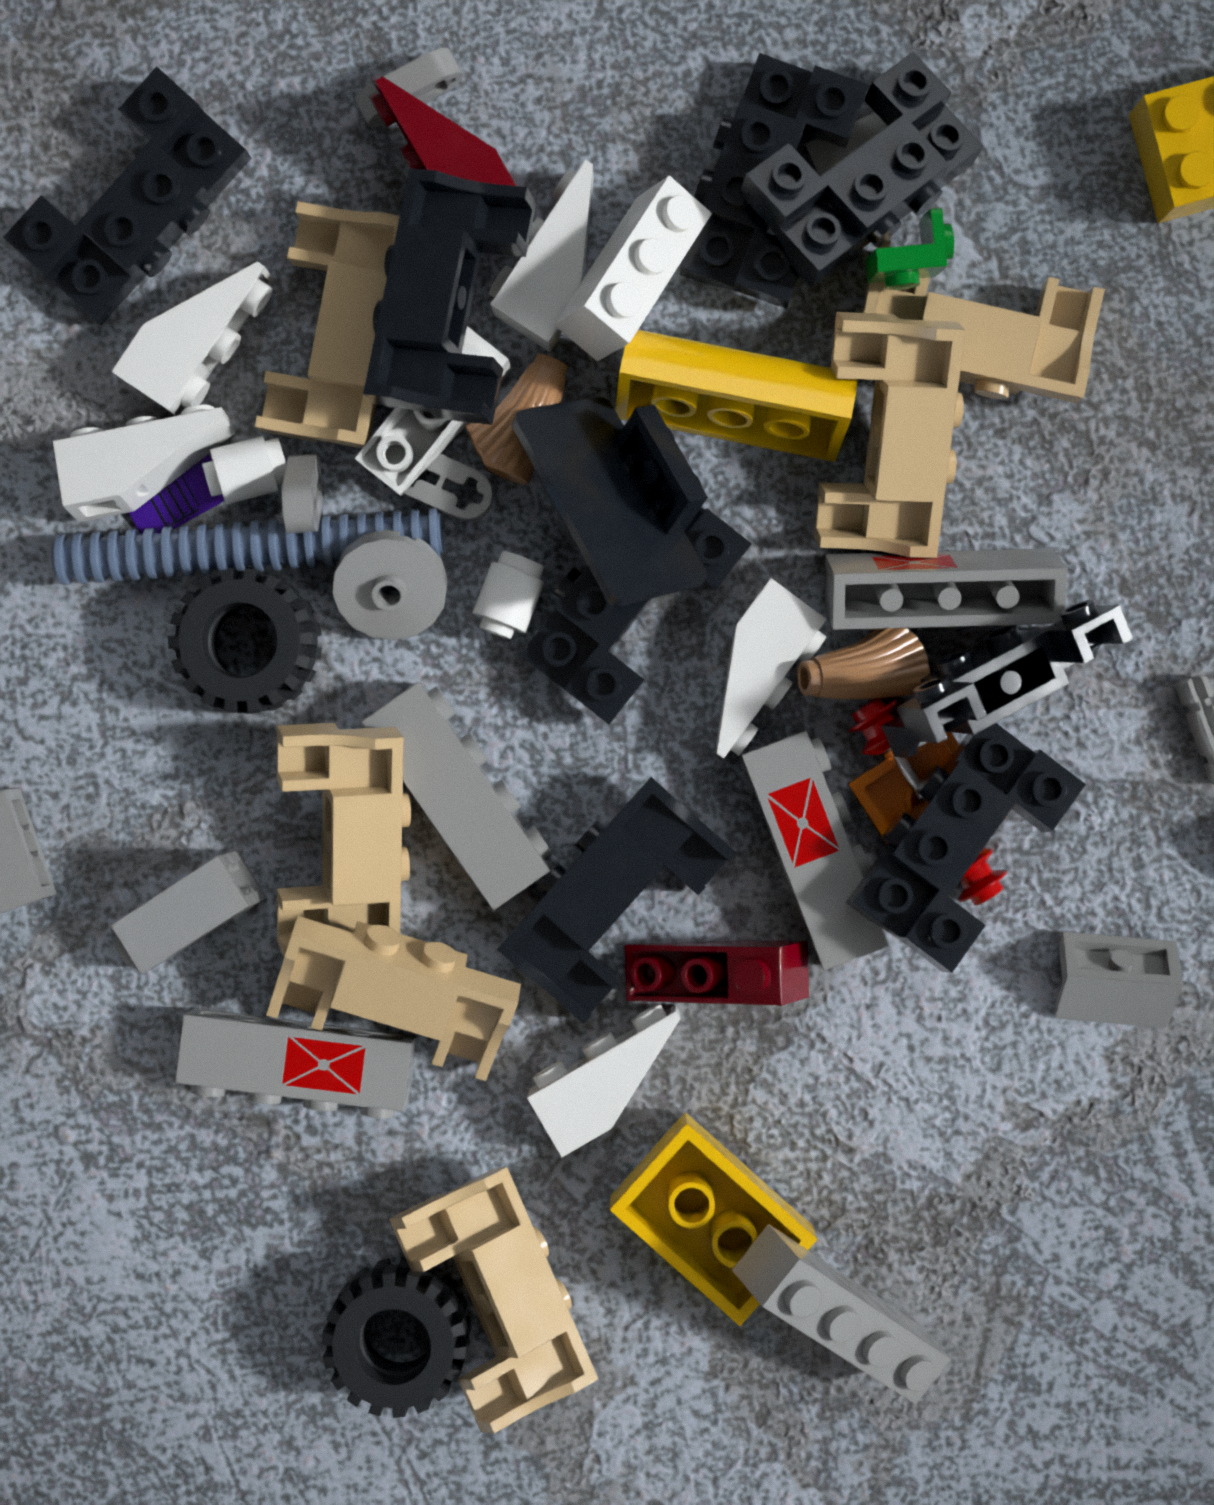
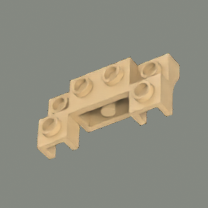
M297 201L295 213L299 217L295 245L294 247H289L287 259L293 266L327 272L307 375L310 379L266 371L264 383L268 388L262 416H257L255 427L264 433L312 442L320 440L363 449L371 439L377 405L373 404L363 395L375 338L373 312L376 303L383 299L387 280L384 269L385 254L388 247L394 244L400 216L383 212L344 210Z
M887 240L876 248L890 247L891 241ZM930 277L919 278V286L903 290H886L884 282L867 284L862 313L894 314L898 319L953 321L958 322L966 330L959 382L975 385L974 392L976 394L1005 400L1008 399L1009 393L1017 395L1020 391L1076 404L1084 398L1090 373L1094 336L1105 289L1093 287L1089 292L1058 286L1060 279L1048 277L1042 283L1034 316L933 292H928L926 295Z
M836 312L830 370L837 379L875 380L864 484L819 482L813 537L820 548L863 549L888 552L906 557L937 558L946 484H952L956 475V453L954 449H951L953 428L961 426L964 413L963 396L958 392L966 330L958 322L898 319L894 314Z
M335 723L277 725V782L282 792L322 790V885L277 888V943L282 955L286 953L297 916L352 933L357 921L370 925H385L393 928L400 934L401 881H408L410 876L409 853L407 847H402V828L410 826L411 805L408 794L403 793L404 737L397 727L339 730Z
M297 916L266 1015L278 1018L281 1005L286 1004L315 1013L311 1028L322 1031L329 1008H333L436 1039L437 1042L432 1059L433 1065L443 1067L448 1053L478 1062L475 1078L486 1081L500 1043L510 1026L517 1008L521 984L467 968L468 954L455 951L444 943L425 942L399 934L393 928L385 925H370L357 921L352 933Z
M507 1167L494 1168L447 1193L437 1194L389 1219L412 1272H425L451 1257L454 1258L496 1356L458 1378L480 1432L495 1434L533 1411L574 1394L598 1380L569 1310L572 1307L569 1293L561 1281L554 1277L547 1260L549 1255L547 1242L542 1233L532 1226Z

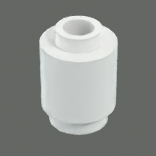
M263 436L210 449L213 461L202 463L211 496L223 494L226 505L278 491L277 485L283 484L286 462L279 438L264 441Z
M502 551L498 562H491L472 612L482 618L479 628L511 640L514 630L526 633L545 583L540 580L544 566L520 555Z

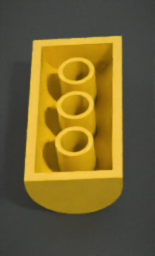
M638 330L631 342L624 348L619 371L615 411L621 420L628 421L635 408L654 404L666 426L672 430L835 462L852 419L858 379H837L829 367Z

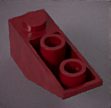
M376 74L370 78L377 91L371 94L369 99L385 126L389 127L396 123L402 132L407 144L400 147L399 150L410 168L437 170L477 182L516 186L495 148L385 77Z
M738 940L625 945L626 1001L782 1006L809 998L807 941Z

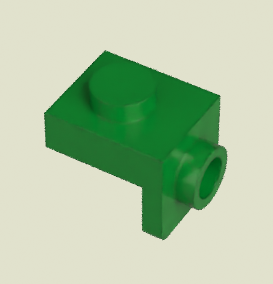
M942 208L929 209L920 218V245L876 248L865 260L867 283L884 282L886 290H903L919 286V278L936 277L948 266L947 259H952L954 255L953 228L950 223L944 224Z

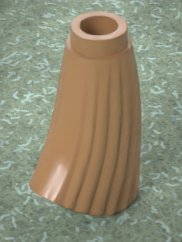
M538 353L534 362L529 364L506 398L496 407L492 425L478 423L465 425L468 436L486 471L516 484H529L535 468L512 428V421L516 413L521 410L561 403L566 382L565 374L568 370V366L551 356Z
M908 628L872 629L861 640L849 646L812 657L808 661H801L797 670L798 685L803 695L830 699H875L915 695L913 690L922 684L920 679L930 675L925 648Z

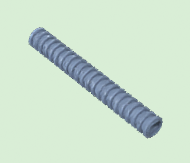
M429 508L428 514L422 515L418 509H412L408 516H403L402 512L398 510L393 511L392 517H385L384 512H376L375 518H368L366 513H358L357 519L351 520L348 514H341L337 521H333L332 517L327 515L322 517L318 532L288 534L285 524H279L277 519H270L266 526H262L259 520L251 522L250 527H244L242 522H234L232 528H227L224 523H217L214 529H209L206 524H199L195 531H192L190 526L184 525L180 527L179 532H174L172 527H163L161 533H156L154 528H146L143 534H139L135 529H128L126 535L123 536L117 530L110 531L108 537H104L101 532H92L90 538H86L83 533H75L72 539H69L65 534H58L52 543L51 558L56 579H58L61 585H70L73 579H76L80 584H87L90 578L93 577L96 582L103 583L106 582L108 576H111L114 581H123L125 575H129L132 580H140L143 574H147L150 579H158L160 573L164 572L167 577L174 578L179 571H182L184 576L188 577L194 576L195 570H200L203 575H211L213 569H218L220 573L221 570L230 568L244 571L245 568L250 566L259 571H264L266 565H271L273 570H282L283 564H289L291 569H299L301 563H307L308 567L316 568L318 562L325 561L326 566L331 567L335 566L336 560H339L345 548L365 534L383 530L401 532L400 536H406L413 540L417 537L427 542L441 558V553H444V535L441 514L438 513L436 508Z

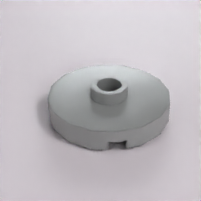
M383 530L365 534L345 548L339 558V563L335 567L332 594L339 613L353 628L373 638L398 640L416 636L434 624L445 605L448 578L442 559L427 542L417 537L413 540L406 536H400L401 532ZM384 586H393L399 592L390 595L383 593L380 589Z

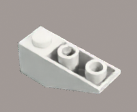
M586 159L577 173L569 169L559 181L552 195V200L557 203L547 219L544 221L538 217L534 220L526 257H521L514 269L506 265L496 277L489 291V295L494 297L490 304L494 316L549 352L552 351L563 334L562 331L554 326V323L584 279L594 181L593 164Z
M255 262L144 323L112 370V373L176 416L181 415V412L188 407L200 405L210 387V383L206 381L218 362L225 364L233 356L241 341V335L238 334L239 330L249 315L256 317L265 308L273 292V288L269 285L274 278L265 266Z
M467 326L462 354L494 357L503 368L502 384L512 371L509 359ZM395 407L355 457V460L401 496L469 422L437 419L430 411Z
M195 405L184 409L179 416L164 419L153 416H141L127 421L125 427L105 431L95 427L75 430L70 434V438L53 441L62 505L78 522L134 512L207 454L211 453L210 449L217 448L235 434L234 425L222 407L214 408L210 405Z
M772 578L766 583L734 627L715 754L721 758H725L730 750L738 756L742 753L759 729L751 721L764 704L772 710L776 707L793 683L785 675L798 658L801 661L810 660L826 639V636L818 630L827 619Z
M658 1003L632 1018L631 1022L635 1028L615 1039L612 1033L608 1032L582 1048L585 1055L584 1058L568 1067H565L562 1060L533 1076L536 1085L529 1089L527 1099L561 1157L612 1129L681 1019L676 1005L664 1010L661 1004Z

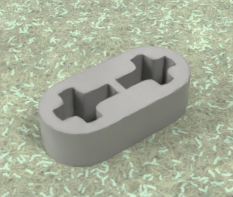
M439 48L420 56L383 77L426 104L458 85L463 79V73L449 48ZM373 83L359 91L355 96V102L369 127H379L385 124L369 99V96L377 91Z
M291 455L287 460L282 484V511L286 532L288 534L318 532L323 505V475L319 455Z
M439 454L426 468L429 473L439 477L436 486L424 480H418L414 487L409 486L403 493L408 498L466 522L476 521L484 517L491 509L494 499L493 488L485 475L442 454ZM470 480L476 481V491L483 497L479 505L470 503L466 510L459 509L458 497L444 490L448 481L460 487H466Z

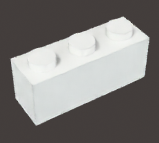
M667 176L639 195L565 306L554 326L597 362L628 345L712 213L671 176Z

